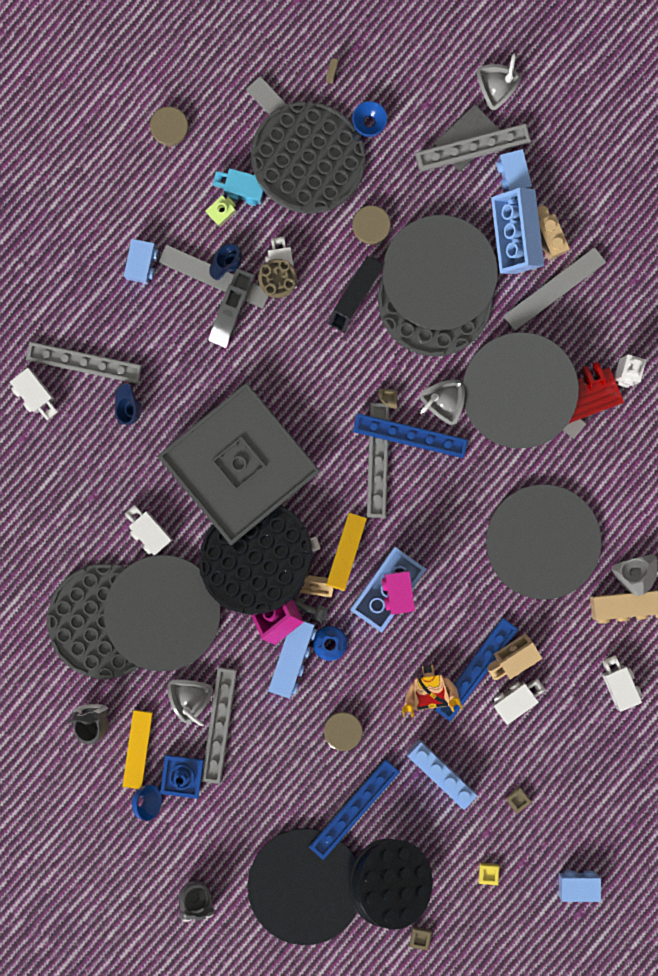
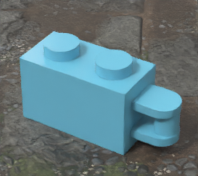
M230 168L228 174L219 171L215 173L212 185L222 188L224 194L231 200H245L246 204L252 206L262 204L265 192L258 184L255 175ZM222 178L226 179L225 184L221 183Z

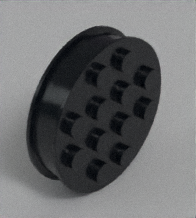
M390 838L379 839L367 845L355 859L349 878L350 897L357 913L368 923L391 930L402 929L416 922L426 910L433 888L432 871L423 852L410 842Z

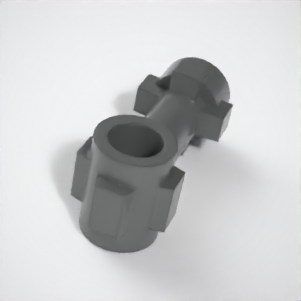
M295 599L294 602L299 612L301 610L313 615L312 620L319 624L326 620L328 615L327 608L320 605L314 608L304 604L305 599Z

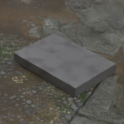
M474 105L433 146L437 147L500 129ZM475 158L452 165L461 172Z

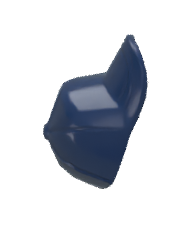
M227 243L217 251L209 269V274L213 279L220 280L227 271L235 272L240 267L242 252L239 246Z
M123 384L116 391L115 416L120 424L132 425L140 419L142 404L134 398L131 385Z

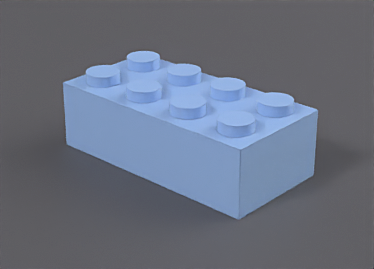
M517 188L491 197L500 273L518 274L544 266L535 189Z
M394 546L350 607V611L382 633L395 615H391L390 610L386 611L384 598L387 597V591H383L381 578H385L384 573L408 570L413 589L427 569Z

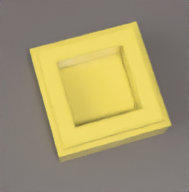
M480 863L479 884L498 885L499 864Z

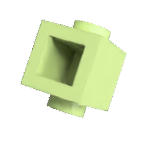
M221 196L206 210V213L221 227L236 213L234 209L236 204L229 197L225 199Z

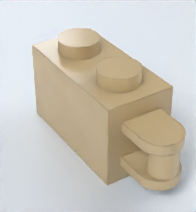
M539 206L537 209L541 243L549 261L566 254L570 248L556 215H550L546 206Z
M525 633L494 653L493 655L496 660L487 666V670L494 680H498L505 675L512 679L536 664L542 657L534 643Z

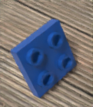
M166 754L160 794L198 799L204 759Z

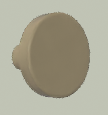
M167 106L160 108L153 114L150 121V130L157 142L166 147H172L181 143L186 138L189 132V125L185 114L181 110Z
M369 205L361 208L355 214L352 228L355 236L361 242L375 245L382 242L388 236L391 221L384 209Z
M273 259L266 262L260 268L258 281L260 288L266 295L272 298H284L295 289L297 274L294 267L287 260Z
M337 712L327 719L324 726V736L332 748L339 751H348L356 747L362 738V725L353 713Z

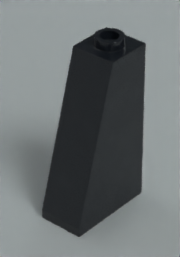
M366 256L335 306L328 325L345 334L384 266L378 259Z

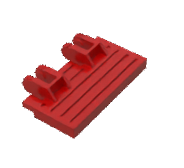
M594 362L592 366L597 377L596 381H594L588 366L582 367V374L587 385H585L583 378L578 379L579 398L575 413L568 424L624 403L610 367L602 370L600 364Z

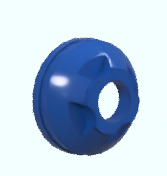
M374 101L361 103L353 112L352 121L354 128L365 137L379 135L387 124L385 109ZM367 117L375 120L373 127H366L364 125V120Z
M325 626L319 629L313 640L315 653L323 660L333 661L339 659L347 649L346 635L335 626ZM327 639H333L336 642V647L333 650L325 648L324 643Z
M143 785L132 797L133 812L137 818L145 821H150L157 816L162 805V794H160L159 788L154 785ZM142 796L143 802L138 806L139 797Z

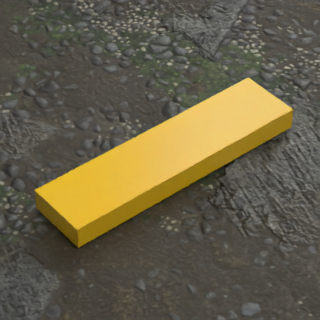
M348 513L326 586L345 591L367 518Z
M133 710L122 787L139 789L143 786L153 712Z

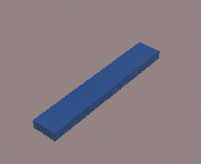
M359 413L356 414L352 431L459 458H464L468 439Z
M503 617L454 682L462 705L487 673V666L496 660L493 654L505 647L518 631L517 627ZM455 705L454 712L450 706L435 708V711L451 722L460 707Z
M384 759L314 839L309 848L324 860L396 778L400 771L388 760Z

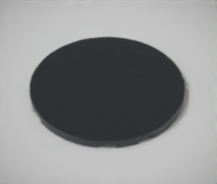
M281 505L233 545H230L212 524L201 545L200 575L209 594L225 608L245 615L266 614L290 602L306 583L312 566V543L308 531L301 520L293 512Z
M295 828L282 832L270 839L256 855L248 877V898L252 911L259 923L276 938L296 945H314L336 937L349 926L357 914L349 892L350 872L356 857L350 848L340 841L328 856L322 860L309 848V845L321 833V830L314 828Z

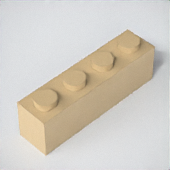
M649 590L641 596L633 595L630 592L590 596L592 619L598 620V623H609L610 619H617L619 622L629 621V617H636L637 620L648 619V615H655L658 618V590Z

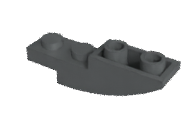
M238 268L236 269L215 319L209 337L210 342L227 348L255 275Z

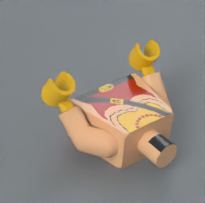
M425 665L422 666L423 678H416L415 682L411 683L405 698V705L402 707L403 717H405L406 712H411V717H414V710L450 706L454 712L455 705H459L460 709L463 706L459 700L458 690L450 679L444 678L443 675L435 676L434 666Z

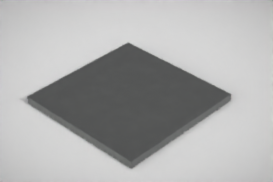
M247 382L157 455L230 545H233L321 472Z

